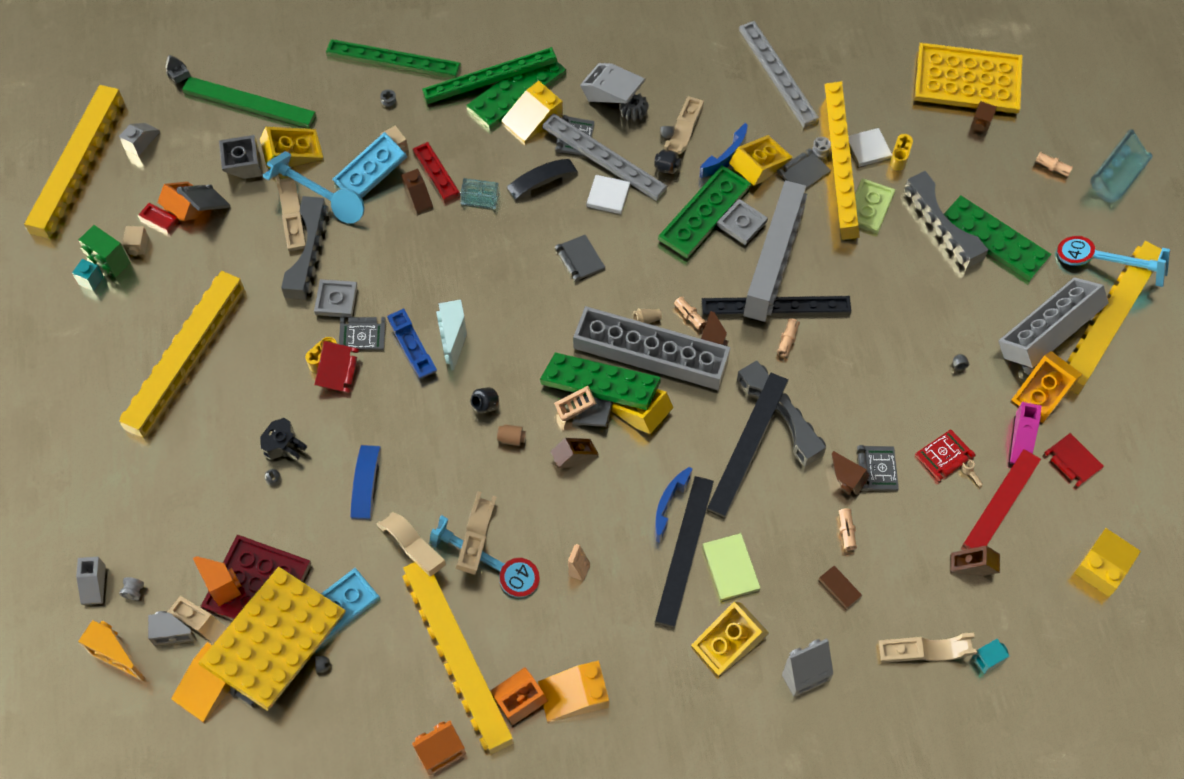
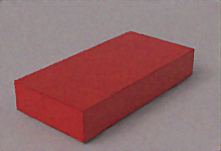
M148 203L138 215L139 219L168 234L179 222L176 216L151 203Z

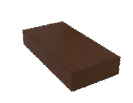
M835 565L819 577V581L846 610L862 597V594Z

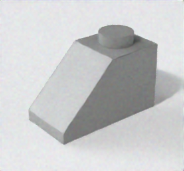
M147 123L129 124L120 134L119 138L125 150L139 156L160 133V130Z
M158 611L153 615H148V639L153 645L195 640V635L191 629L171 613Z

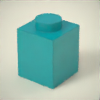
M82 259L72 272L79 285L93 291L104 278L98 265Z
M995 639L978 649L977 654L972 657L982 672L986 674L1003 664L1009 658L1007 647L1000 643L998 639Z

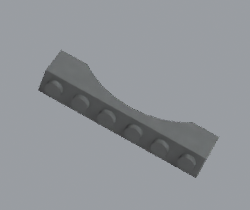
M923 171L907 179L904 189L906 195L911 197L917 209L921 210L925 215L927 222L931 223L936 229L938 236L943 238L948 249L952 250L956 255L959 263L963 264L967 269L983 261L988 249L978 236L959 229L944 216L936 200V183L928 173Z
M309 196L302 197L299 210L302 221L307 227V243L299 260L284 274L281 286L284 298L306 300L307 294L311 292L310 281L311 277L315 275L314 263L318 261L317 250L318 246L322 244L321 232L325 230L324 219L325 216H328L329 207L326 205L324 198Z
M756 360L738 371L737 381L747 394L759 398L769 377L768 371L764 365H761ZM783 393L776 409L789 424L793 436L794 454L806 467L824 456L826 444L821 437L816 435L813 426L804 420L801 411L792 405L789 396Z

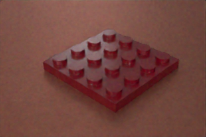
M237 534L223 563L228 570L232 568L242 585L239 587L242 595L218 606L208 590L200 607L203 610L234 620L278 567L303 582L312 563L308 559Z

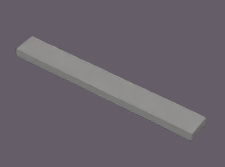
M755 21L739 26L740 33L803 128L818 123L820 118Z
M554 113L543 124L545 130L624 181L630 182L632 186L657 201L667 190V185Z

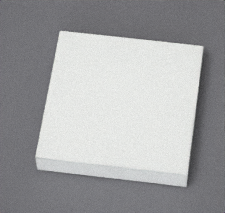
M879 128L848 136L850 151L858 167L891 159L892 154Z
M595 175L587 200V207L621 214L630 182Z

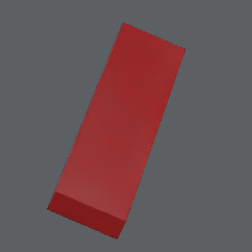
M426 142L413 148L415 157L443 202L445 203L459 197V190L430 144Z

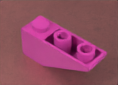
M1026 402L1020 404L1015 418L1010 457L1011 464L1016 462L1023 449L1033 454L1042 406Z

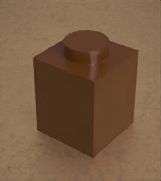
M980 101L971 128L987 133L997 106Z

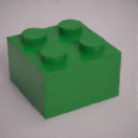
M95 225L78 239L82 246L81 250L88 256L86 259L98 265L106 275L111 274L116 278L131 263L122 244Z

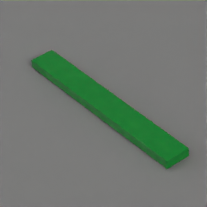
M333 39L330 40L326 50V55L330 57L451 79L457 78L461 69V62Z
M550 47L423 88L422 91L427 104L558 61L553 48Z
M189 77L182 89L183 93L306 128H310L316 117V112L194 77Z

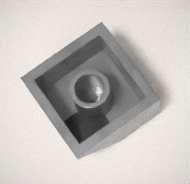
M255 135L219 140L223 172L243 179L262 176L259 147Z

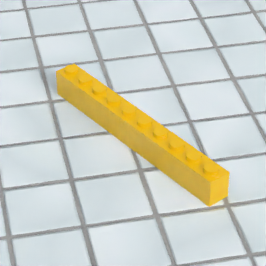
M842 81L825 84L841 239L860 238Z
M99 85L24 223L30 234L50 239L56 231L57 224L64 216L66 207L71 203L74 192L79 188L82 177L86 174L90 162L93 161L105 134L108 133L110 124L115 120L118 109L123 105V97L119 89Z
M1145 241L1141 247H1136L1132 255L1138 259L1157 261L1162 249ZM1125 265L1126 273L1121 272L1116 280L1119 282L1118 286L1114 284L1108 293L1111 295L1110 299H1108L1109 303L1103 308L1102 312L1095 314L1092 319L1095 322L1094 325L1089 324L1084 332L1087 335L1086 338H1081L1075 347L1079 350L1077 353L1072 352L1067 360L1072 367L1083 374L1071 389L1074 393L1080 394L1153 271Z
M221 271L213 279L212 285L204 292L200 303L194 307L189 319L183 323L180 332L174 336L170 347L164 351L159 363L153 367L149 378L143 382L138 394L132 398L127 410L121 414L119 422L124 430L142 438L146 436L243 291L244 286L240 278Z
M415 562L403 567L405 575L402 578L406 586H411L413 590L410 595L414 603H419L421 607L419 614L423 622L427 621L430 626L427 628L431 639H436L438 643L435 648L440 658L444 656L447 662L444 664L448 675H453L455 679L453 686L457 694L461 693L464 698L461 703L466 713L470 711L473 717L470 722L475 732L479 730L482 736L479 741L483 750L488 749L490 755L514 744L512 735L435 576L432 575L430 577Z

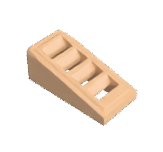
M586 386L554 404L561 420L567 421L595 405L596 401L589 386ZM584 393H586L590 402L586 403L583 397ZM578 397H580V400L583 404L582 406H580L578 403ZM571 401H574L576 409H573ZM566 404L568 405L570 412H567L565 408Z
M576 544L568 560V572L570 577L583 581L589 570L590 562L581 546Z

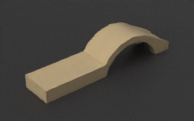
M687 97L677 118L674 134L670 141H666L664 150L676 151L678 154H682L685 151L694 125L703 108V100Z
M277 175L275 178L281 201L288 251L304 249L306 242L299 212L300 203L295 180L292 178L280 179L279 175Z
M480 491L477 492L456 565V569L474 575L477 572L486 539L488 523L497 498L493 496L491 501L480 498Z
M392 512L389 514L390 516L377 523V526L383 532L387 530L396 538L405 553L430 577L446 565L445 560L420 537L414 527L403 516Z
M179 596L167 611L213 644L227 629V626L217 620L212 614L182 596Z
M974 632L962 633L957 637L943 640H929L923 637L878 640L881 663L923 659L927 661H949L975 655L977 650L972 648L971 641L974 638Z

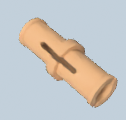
M1041 151L1035 161L1050 168V171L1054 170L1068 177L1073 166L1059 161V158L1050 157Z
M682 296L674 302V305L684 314V318L690 320L698 330L705 327L707 321Z
M791 318L788 320L785 332L781 335L782 340L777 350V353L781 356H789L792 343L796 340L795 335L800 325V322L796 319Z
M851 509L839 510L840 533L843 535L844 549L847 551L857 549L854 533L856 532V526L853 525ZM846 523H848L850 536L847 534Z

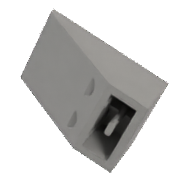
M598 63L580 86L589 102L628 103L646 80L614 64Z
M820 639L814 640L808 645L809 647L803 650L797 648L789 653L790 656L787 659L782 676L793 697L831 680L833 667L828 639L822 641Z

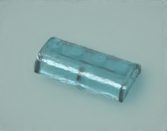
M1133 129L1127 131L1122 140L1090 179L1093 189L1104 201L1115 202L1120 200L1153 157L1151 152L1147 153Z

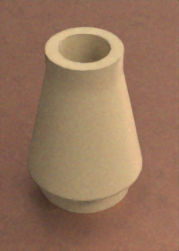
M637 309V311L633 312V320L647 324L662 319L660 309Z

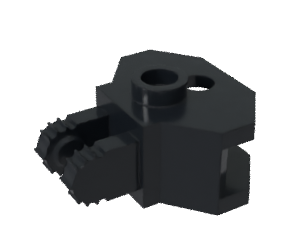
M286 418L272 421L260 436L261 450L264 451V456L270 460L281 456H289L298 460L300 455L292 449L297 447L305 451L307 448L305 443L295 438L292 424Z

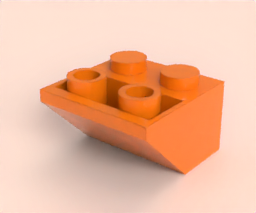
M526 667L490 690L512 726L548 702Z
M443 721L437 724L433 731L428 734H420L415 738V742L412 743L428 775L433 774L466 754L465 748L451 721L446 723Z

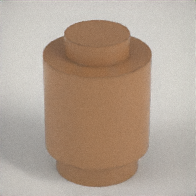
M506 424L499 426L497 441H501L502 444L521 446V442L525 443L526 431H523V427Z

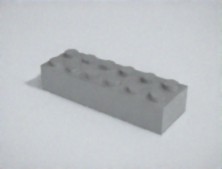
M1074 277L998 341L1004 359L1031 368L1036 366L1044 355L1056 349L1109 303L1104 285Z

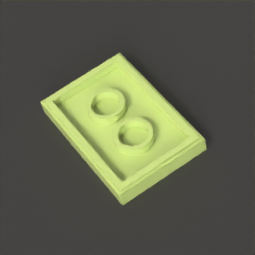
M863 178L861 179L855 193L859 228L876 234L879 233L896 189Z
M741 533L703 543L702 547L721 601L760 591V585Z

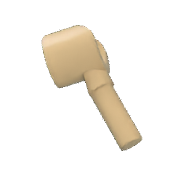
M969 459V467H966L963 463L962 472L970 475L977 485L981 487L983 483L974 471L975 463Z

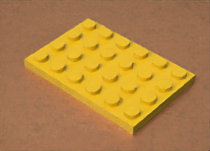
M920 43L914 100L978 108L980 101L997 106L996 111L1019 114L1022 55Z
M278 567L200 659L199 665L268 711L345 615V609Z

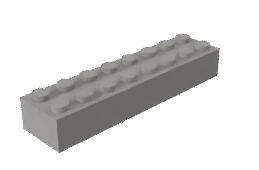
M786 180L784 182L747 294L744 310L745 317L765 322L767 315L771 316L773 304L777 298L783 272L786 270L787 260L790 257L792 244L796 238V231L799 229L800 218L805 210L804 204L808 196L805 193V185Z
M587 306L583 310L573 336L574 349L716 390L719 389L730 354V347Z

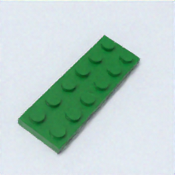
M559 62L501 80L467 104V110L490 130L501 122L527 89L538 81L544 86L549 87L567 74L566 68Z
M722 165L659 234L658 240L685 258H688L717 226L719 219L751 187V183Z
M962 195L944 213V216L956 227L969 234L978 236L988 249V255L1029 282L1052 255Z
M555 352L540 378L541 385L574 393L589 386L594 398L647 410L661 383V377Z

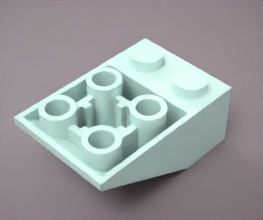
M461 300L439 303L440 311H436L446 364H450L451 371L455 369L467 336Z

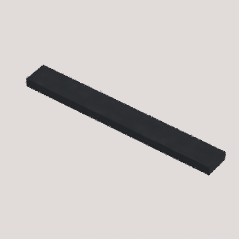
M850 296L777 297L773 304L771 316L851 315ZM747 297L702 298V317H709L710 311H713L717 317H745L744 310Z
M770 373L707 507L708 511L726 518L789 379Z
M698 476L694 477L655 624L675 629L711 495L713 480Z

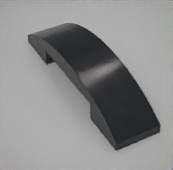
M570 159L548 162L521 175L509 184L507 189L516 202L531 195V190L560 177L563 181L578 174V171Z

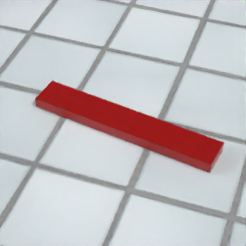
M1023 449L963 543V546L972 549L988 545L1041 461L1039 457Z

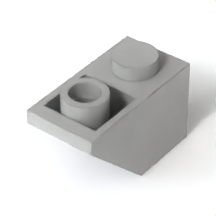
M99 557L78 558L76 579L81 605L103 604L106 565Z

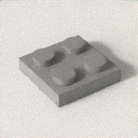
M738 199L719 219L717 226L746 245L767 223L768 218Z
M320 279L314 308L315 315L352 317L358 286L357 282Z

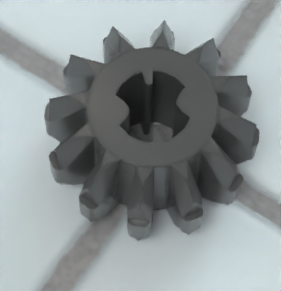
M641 93L638 95L634 94L628 103H620L619 105L622 117H626L627 121L633 119L634 122L636 119L642 120L647 115L649 109L647 99L642 97Z

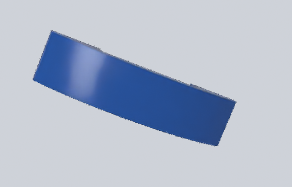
M744 123L734 133L733 144L718 159L711 155L700 166L699 177L706 178L712 176L722 165L724 167L730 165L729 162L737 148L745 144L748 124Z
M403 308L388 315L389 323L418 377L421 379L436 372L437 369L417 336L405 309Z
M361 445L353 481L351 519L371 520L372 497L381 446Z
M688 467L680 472L665 489L656 513V542L660 543L668 527L669 518L664 517L676 490L684 493L692 477L693 468Z

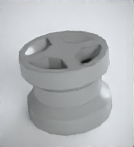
M818 137L814 140L812 151L819 159L828 157L831 148L830 140L826 137Z
M125 577L123 580L124 587L120 590L119 595L126 599L139 600L141 595L139 591L143 588L144 582L136 578Z

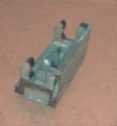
M463 178L460 192L462 205L496 209L500 194L499 183Z

